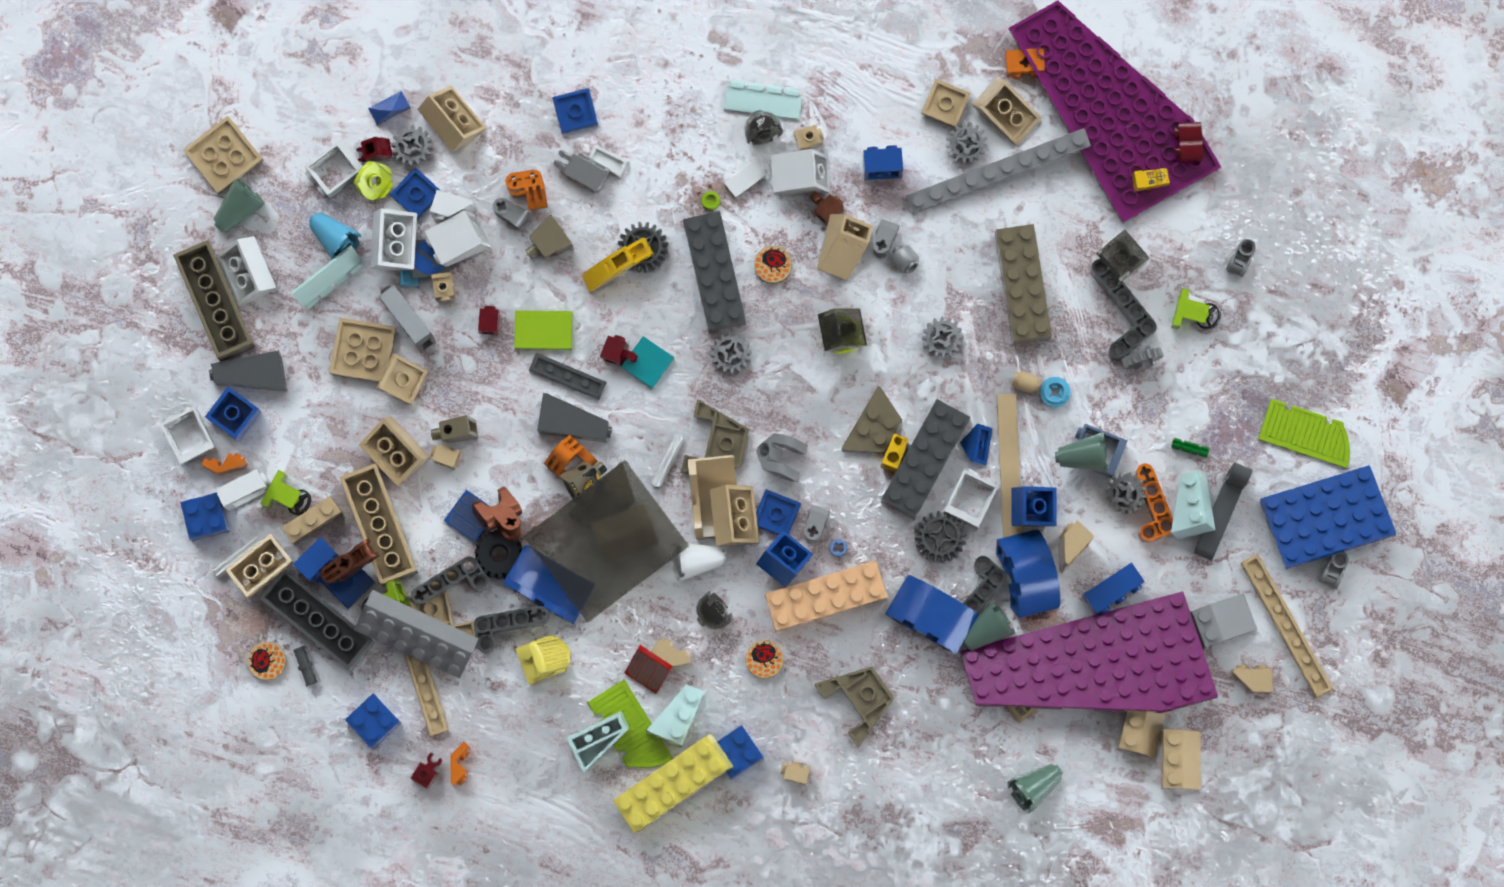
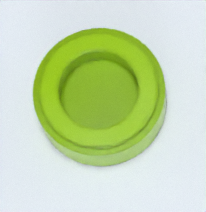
M708 191L703 194L701 204L705 210L714 211L720 205V197L716 192Z

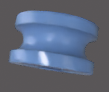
M841 539L832 541L830 545L831 554L837 558L844 556L847 551L845 541ZM835 544L838 546L843 545L841 553L833 550L835 549Z

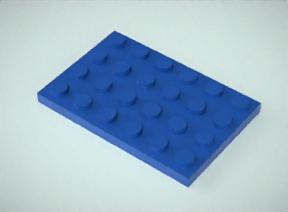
M1370 465L1260 498V504L1285 569L1396 536V530Z

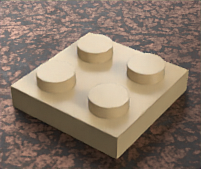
M935 79L921 115L954 128L959 123L971 93Z
M393 353L376 388L412 405L428 371Z

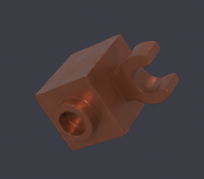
M816 191L810 196V200L818 206L814 210V214L826 226H828L830 214H841L844 210V206H842L844 203L837 196L833 197L829 194L823 199Z

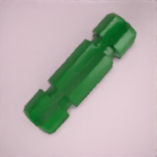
M1174 438L1171 447L1173 449H1181V451L1194 455L1199 454L1201 457L1208 456L1209 447L1199 446V444L1185 440L1183 442L1181 441L1182 439Z

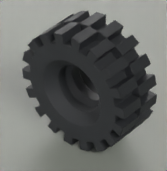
M496 529L493 532H487L488 534L483 535L481 540L477 542L475 559L488 577L506 579L523 547L519 540L508 541ZM503 547L506 550L507 556L503 561L498 562L492 558L494 548Z

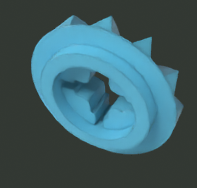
M1050 377L1040 387V397L1050 407H1060L1066 404L1070 398V386L1060 377ZM1061 387L1060 391L1058 392V394L1060 395L1059 397H1057L1056 395H1054L1053 397H1049L1052 393V391L1050 390L1051 388L1057 389Z

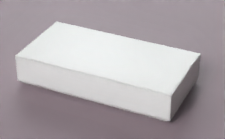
M596 144L588 156L611 169L609 173L618 178H621L629 163L628 160Z
M753 161L724 184L736 199L764 179L766 175L758 164Z

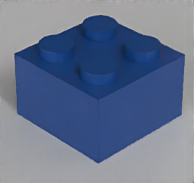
M896 145L886 146V149H878V147L872 146L868 147L867 150H863L864 181L902 178V147L897 148Z
M228 386L206 414L205 418L239 442L260 415L261 410Z
M1031 486L1011 488L1012 526H1057V488Z
M217 492L180 502L188 536L192 542L230 532L225 510Z
M783 530L764 551L756 565L786 588L805 567L813 553Z
M320 537L293 565L313 585L316 582L319 584L323 580L321 577L322 568L338 558L339 555Z
M374 693L345 719L372 749H375L401 724L400 720Z
M742 725L717 741L733 765L732 768L726 771L731 780L764 759Z

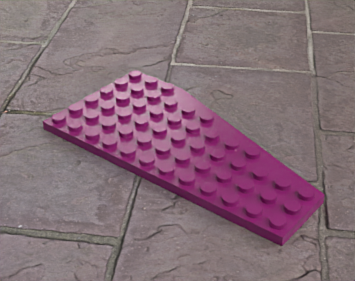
M1057 0L1009 27L1011 35L1024 53L1028 64L1033 68L1038 81L1069 134L1083 128L1085 129L1091 147L1080 152L1122 224L1221 169V165L1203 135V161L1179 163V158H1175V147H1178V140H1174V128H1177L1178 123L1195 122L1193 118L1182 111L1165 96L1166 94L1125 61L1117 51L1076 18V15L1060 1ZM1039 48H1044V56L1039 54ZM1026 49H1037V55L1044 59L1045 71L1037 69ZM1167 168L1169 185L1134 191L1132 180L1134 171Z
M1183 591L1107 611L1103 615L1096 614L1003 639L972 651L970 649L960 651L976 706H1020L1037 709L1073 708L1094 709V711L1124 712L1126 710L1164 713L1218 698Z

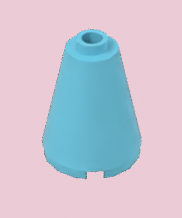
M315 213L311 216L309 227L332 260L350 245L354 250L357 249L360 243L358 237L361 238L358 231L323 213Z

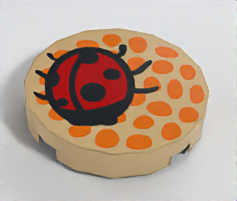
M767 246L757 253L754 260V268L762 281L769 284H777L789 276L792 269V259L784 248Z
M760 640L753 643L746 653L748 670L759 678L775 676L784 664V655L781 648L770 640Z
M262 642L251 649L248 654L247 663L249 670L254 676L261 680L276 679L284 671L287 660L285 652L280 646L273 642Z

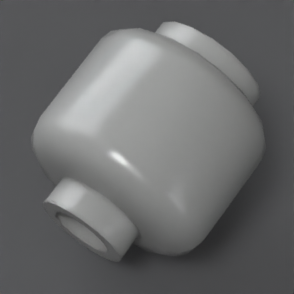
M899 245L893 250L891 262L901 273H912L919 266V256L909 245Z

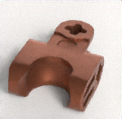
M505 486L497 490L499 504L487 506L480 500L471 503L474 516L488 532L497 528L508 541H516L522 536L521 520L518 517L522 514L521 506Z
M366 539L357 544L348 553L339 556L323 567L321 577L327 583L344 582L362 570L366 564L379 557V553L373 551L369 545L371 543L370 539Z

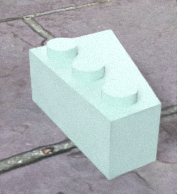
M1200 470L1182 474L1180 478L1171 533L1179 540L1215 530L1208 477Z
M686 684L649 726L646 733L682 747L704 691Z
M622 711L567 737L583 773L630 729Z

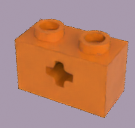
M1039 48V54L1044 56V48ZM1026 49L1037 69L1045 71L1044 59L1037 55V49ZM1022 50L1005 51L1006 76H1011V79H1021L1022 75L1037 78L1030 64H1028L1027 68L1022 64L1023 61H1026L1028 64Z

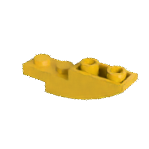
M643 237L607 256L581 276L589 291L593 292L654 254L646 238Z

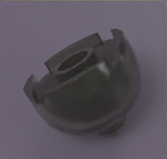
M762 110L753 112L744 126L747 143L752 142L753 145L769 143L773 141L772 137L775 135L780 137L783 133L778 117L771 112Z
M708 591L700 598L696 605L697 621L702 627L706 626L709 629L719 630L733 621L732 613L728 615L725 610L728 608L727 604L716 593L710 594L711 591Z

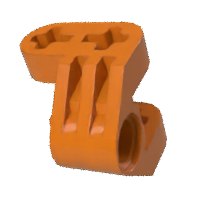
M538 170L514 172L506 177L505 183L509 194L517 198L526 196L529 210L548 207L545 185L542 175Z
M569 435L553 449L544 465L560 479L559 476L566 472L565 467L576 456L592 466L598 460Z

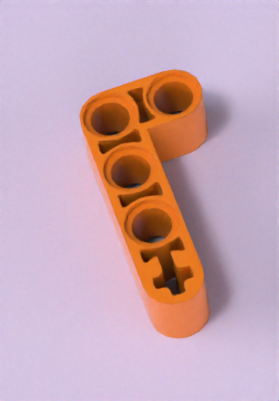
M1144 463L1139 465L1135 475H1138V481H1144L1141 484L1142 487H1154L1156 495L1151 496L1147 493V490L1143 491L1144 494L1148 495L1144 500L1153 522L1142 526L1138 536L1143 543H1151L1171 534L1173 517L1154 469L1151 465ZM1142 469L1149 472L1147 480L1150 482L1145 485L1143 483L1146 482V478L1144 475H1140ZM1160 504L1163 507V513H1156L1154 505ZM1161 523H1169L1170 531L1162 530ZM1150 529L1153 536L1151 538L1144 537L1143 530Z

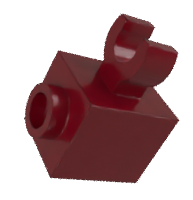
M372 137L362 141L361 147L356 149V152L363 153V156L358 159L360 162H380L393 157L389 138Z
M614 335V337L607 336L600 357L605 362L622 366L624 359L636 363L638 355L628 351L629 345L625 338Z
M432 752L427 757L428 763L425 765L420 762L410 778L428 790L439 774L434 768L442 763L441 758L436 763L431 761L434 755Z

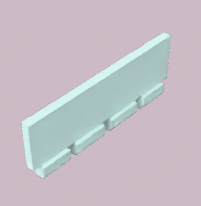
M732 80L731 87H727L725 110L799 120L802 97L799 96V89L786 87L785 94H782V87L767 85V91L763 92L764 84L749 82L748 89H744L745 82Z
M350 245L293 290L291 294L302 308L306 306L310 309L319 302L316 298L318 295L323 299L334 290L331 286L333 283L338 287L349 278L346 274L348 271L353 275L361 269L362 265L360 262L362 259Z

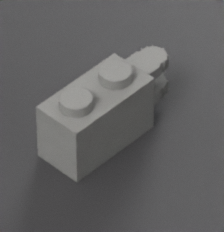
M563 150L559 151L558 154L569 160V163L566 165L561 161L555 160L553 165L563 170V174L567 175V179L575 183H582L583 187L591 192L602 188L611 169L578 151L573 153V155Z

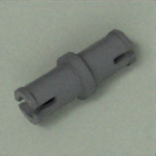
M305 646L294 649L293 652L299 664L298 670H301L306 686L317 683L318 681L312 669L313 664L309 661Z

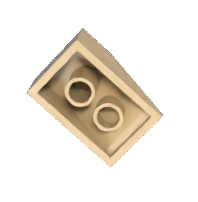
M998 77L972 104L988 122L1016 146L1042 119L1005 79Z

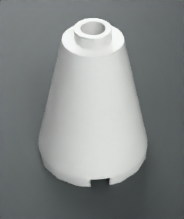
M681 542L673 543L676 550L672 551L674 572L679 573V577H676L678 581H683L721 567L727 561L726 551L722 550L721 547Z

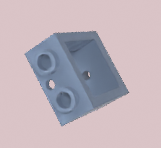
M1084 424L1083 428H1078L1075 438L1078 440L1084 439L1086 433L1091 435L1104 433L1106 441L1117 445L1108 471H1095L1112 478L1128 440Z

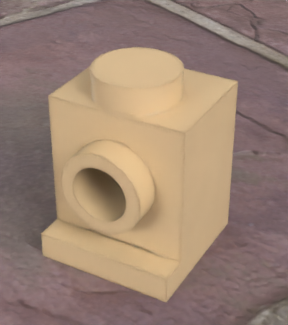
M816 125L794 131L799 151L821 146V140L824 139L821 128L817 129ZM812 134L813 138L807 139L806 135Z
M450 272L431 275L436 301L449 302L451 298H455ZM445 284V285H446V289H445V290H440V289H439L440 285Z
M445 444L442 447L434 445L430 456H432L433 462L455 470L462 452L460 449H456L454 452L453 447Z
M792 761L791 764L783 763L781 774L784 775V780L806 785L811 765L807 764V767L804 768L802 763Z

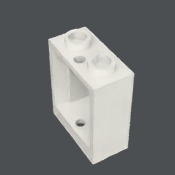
M340 139L305 165L307 169L305 174L311 182L314 180L319 185L317 189L323 197L327 195L331 199L355 180L363 166L343 140ZM340 151L355 171L329 190L314 170Z
M191 406L182 409L181 413L176 416L170 415L164 418V422L160 423L182 467L217 450L198 410L195 407L191 408ZM195 417L207 442L182 455L169 429Z
M255 469L215 490L223 507L231 511L264 495L271 483L264 472L261 473L258 469Z
M968 469V471L963 470L943 513L947 512L948 516L951 517L953 515L955 516L954 519H960L962 523L978 530L999 486L995 485L996 482L987 477L982 479L978 477L979 474ZM965 479L991 491L978 519L952 506Z

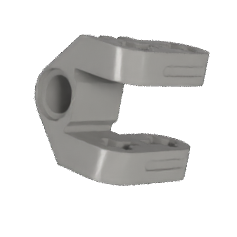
M772 434L758 446L756 451L763 470L783 479L798 482L800 472L779 463L783 452L782 448L805 455L808 445L787 435Z

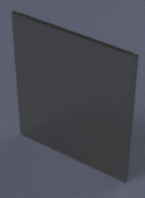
M626 460L524 536L525 540L530 544L587 623L689 547L688 542L685 541Z

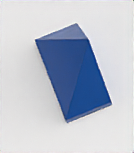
M400 91L368 109L376 124L379 125L406 111L410 106L404 94Z
M976 424L960 442L971 462L986 466L992 428Z

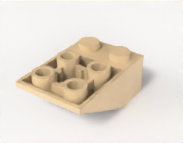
M830 214L817 269L848 280L869 244L873 225L845 214Z

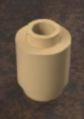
M1016 371L1012 386L1016 387L1015 389L1033 395L1034 391L1038 392L1041 381H1038L1039 376L1024 371Z

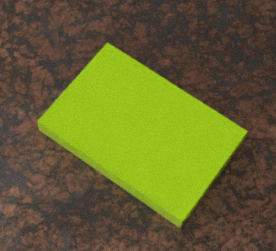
M515 311L514 349L572 350L573 312Z

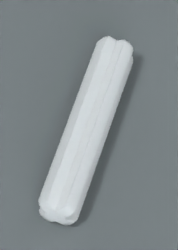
M679 435L674 436L655 474L652 486L659 489L662 487L684 442L683 437Z
M253 538L213 569L216 577L221 578L227 573L225 569L261 541L260 538Z

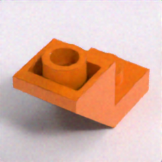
M229 453L222 467L220 466L221 462L214 458L210 460L204 458L201 464L204 468L220 476L245 469L248 466L244 461L245 457L237 453L234 455Z
M465 742L450 755L451 784L455 787L457 784L461 786L468 779L466 775L469 772L458 763L460 759L463 761L470 754L469 749L471 747Z

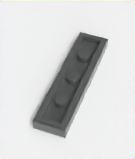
M539 353L535 354L529 368L530 372L597 400H600L607 384L606 381Z

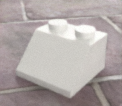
M437 190L430 213L435 222L439 224L463 210L474 213L476 207L473 200Z

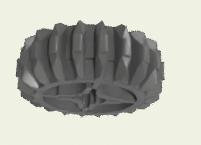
M638 222V228L631 224L632 231L625 228L627 235H620V238L624 241H618V245L624 247L628 246L630 240L636 242L641 239L636 236L638 234L651 235L646 240L650 247L657 240L659 244L657 254L648 258L650 260L642 261L635 266L637 267V273H640L641 268H644V272L648 273L647 267H651V270L655 271L654 264L660 267L661 262L659 259L662 261L666 260V257L662 254H668V250L665 247H668L669 244L668 242H663L667 239L666 235L660 236L662 229H658L655 232V224L649 228V222L645 223V227H642V223Z
M937 511V517H934V514L931 512L929 514L930 520L924 516L923 521L925 524L922 522L918 523L922 530L915 529V533L920 534V536L914 537V540L921 541L916 544V548L923 547L920 554L922 555L927 552V560L931 555L934 556V563L937 557H940V563H944V557L950 562L951 554L955 558L958 557L955 550L963 551L959 545H965L966 541L960 539L965 538L966 534L960 532L965 527L961 526L958 528L961 520L953 522L955 516L952 515L949 519L947 518V512L944 513V517H941L940 511ZM941 522L938 530H926L931 524ZM947 524L954 529L956 538L947 534ZM943 528L942 533L944 534L943 536H945L946 539H942L938 546V538H935V535H939L941 529ZM924 536L935 542L934 550L928 547ZM943 544H955L950 550L940 552Z

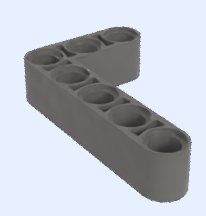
M1097 259L1091 266V275L1133 326V328L1113 342L1108 350V356L1111 360L1120 361L1132 350L1152 337L1157 325L1108 262L1104 259ZM1102 265L1105 271L1098 273L1095 270V266ZM1114 280L1116 287H1109L1106 281ZM1121 294L1126 295L1128 302H1121L1118 296ZM1136 309L1140 312V316L1135 318L1131 315L1130 311ZM1149 324L1152 327V331L1145 332L1142 326ZM1135 336L1137 343H1129L1127 337ZM1119 347L1122 350V354L1117 356L1112 352V349Z
M1236 462L1230 467L1212 508L1215 530L1201 534L1194 554L1211 561L1213 560L1240 494L1251 477L1252 469Z

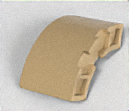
M733 455L688 459L692 504H696L692 505L696 540L715 538L710 489L724 485L737 486Z

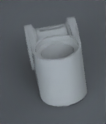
M498 198L493 203L496 216L506 221L512 227L521 230L530 215L528 211L505 198ZM503 204H505L506 210L502 209L501 211H499L498 205L502 206Z
M881 219L873 242V253L876 257L884 258L889 254L900 225ZM881 244L884 245V248H882V250H878V247H880Z
M1244 239L1240 242L1226 270L1231 269L1239 273L1241 277L1244 276L1256 249V245L1252 240ZM1242 245H1249L1251 252L1244 253L1241 248Z
M811 505L804 530L805 539L809 543H817L821 539L829 518V509ZM815 529L816 534H814L813 537H810L809 532H812V530Z
M1341 552L1330 556L1319 578V582L1322 583L1324 581L1334 586V589L1339 587L1349 562L1347 553ZM1336 555L1343 557L1344 562L1342 565L1335 563L1334 558Z

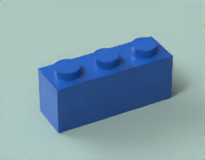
M1131 562L1084 593L1082 597L1095 615L1098 613L1103 615L1111 609L1109 606L1114 602L1118 605L1127 599L1125 595L1132 592L1135 594L1143 588L1141 585L1145 581Z

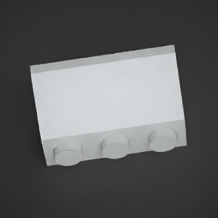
M379 209L373 213L371 269L388 271L414 269L417 213Z
M254 236L237 239L216 255L238 307L266 296L276 288Z

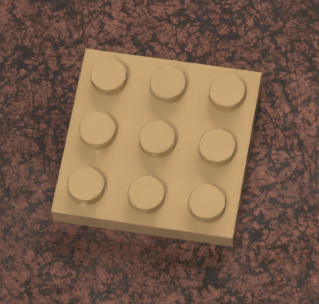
M226 116L183 150L218 195L230 187L233 181L240 179L263 161L262 157L229 116Z
M340 317L329 374L379 382L391 359L397 328Z

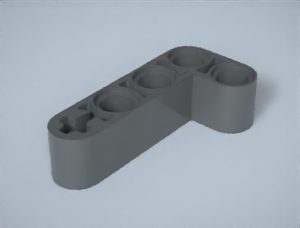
M468 556L413 589L410 600L415 606H423L464 580L467 581L473 591L482 592L488 585V578L477 560ZM465 562H471L474 565V569L467 571L463 565ZM455 572L458 578L455 581H451L448 579L447 574ZM481 578L484 581V586H475L474 580ZM438 582L441 585V589L439 591L432 590L431 583ZM424 587H426L428 593L423 596L422 601L420 599L416 600V593H424L426 590Z
M979 556L973 566L974 571L984 580L963 602L965 605L969 602L975 603L977 606L975 612L977 613L980 612L1006 581L1005 572L986 556ZM979 561H985L988 565V568L986 570H980L977 566V563ZM993 574H1000L1002 581L995 583L992 580ZM987 588L990 594L988 597H982L979 594V590Z
M536 606L477 617L474 621L475 637L479 638L477 641L478 649L484 654L493 652L495 649L494 633L546 624L549 620L547 609L543 606ZM538 611H542V613L545 614V616L542 617V620H539L538 617L532 618L533 622H530V616L528 613L531 612L532 616L538 615ZM519 614L526 615V621L522 624L516 622V617ZM501 617L507 619V624L504 627L497 625V621ZM480 621H487V629H478ZM488 639L491 641L489 649L481 647L483 640Z

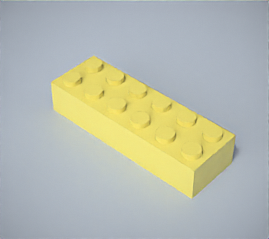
M710 734L621 794L613 802L632 831L636 833L728 771L733 765L714 736Z

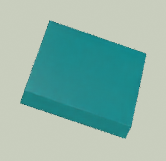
M642 336L632 351L638 355L636 363L625 360L621 368L653 389L674 360V357Z

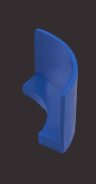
M1036 529L997 539L996 556L1000 560L1005 574L1009 573L1011 583L1008 584L1010 607L1017 617L1022 618L1059 608L1061 600L1058 574L1053 556L1042 533Z
M527 544L523 547L503 582L511 590L527 597L538 606L545 607L554 615L573 625L596 586L595 583L551 560Z
M911 575L906 577L885 613L895 622L915 632L918 631L924 634L927 639L954 654L958 652L978 617V613L965 604Z

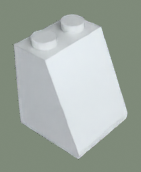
M814 149L771 155L770 170L772 172L771 188L773 193L780 196L812 194L814 191L818 194L830 193L827 155Z
M466 210L425 231L427 235L425 238L430 248L433 247L436 262L445 267L491 248L475 214Z

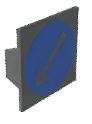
M426 239L416 240L414 269L411 270L412 278L431 277L433 274L450 272L449 266L445 267L436 262L434 258L435 251L433 247H429Z

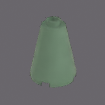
M236 179L233 181L214 217L215 227L222 232L224 230H231L263 207L265 204L264 200L257 193L251 191V187L243 181Z
M1098 433L1058 447V451L1055 452V461L1060 463V467L1108 471L1104 433Z
M993 601L977 617L962 645L966 650L969 648L972 651L1009 637L1016 632L1014 628L1011 629L1008 624L1011 622L999 605L996 606V602Z
M1049 764L1012 778L1007 782L1008 789L1012 787L1013 793L1011 795L1023 811L1028 809L1030 814L1062 780L1061 775L1063 773L1059 766Z

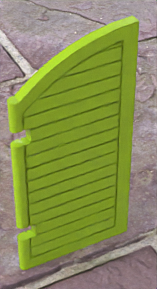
M1271 398L1258 440L1347 469L1350 446L1347 432L1343 425L1344 422L1333 419L1330 424L1326 422V416L1293 405L1290 410L1285 409L1286 403Z
M625 679L587 702L595 716L600 713L602 714L603 718L599 721L622 711L630 729L613 746L618 753L622 750L625 751L626 755L622 757V760L627 768L630 766L637 768L655 767L673 759L662 739L646 733V730L652 723Z

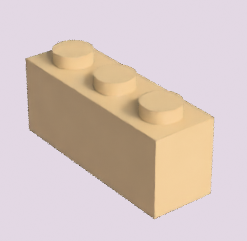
M329 496L283 526L282 529L291 543L296 546L341 517L343 513L333 498Z

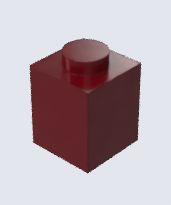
M495 306L480 308L479 334L498 335L500 311Z

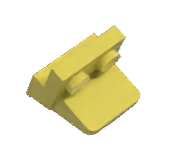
M554 635L543 637L516 648L529 685L568 671L570 648L559 637Z

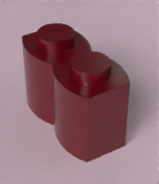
M1201 122L1178 123L1177 128H1174V140H1178V147H1175V158H1179V163L1202 162L1204 156Z

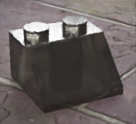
M1125 229L1096 252V255L1120 282L1136 273L1150 259Z
M834 308L818 314L824 351H842L867 346L860 309Z

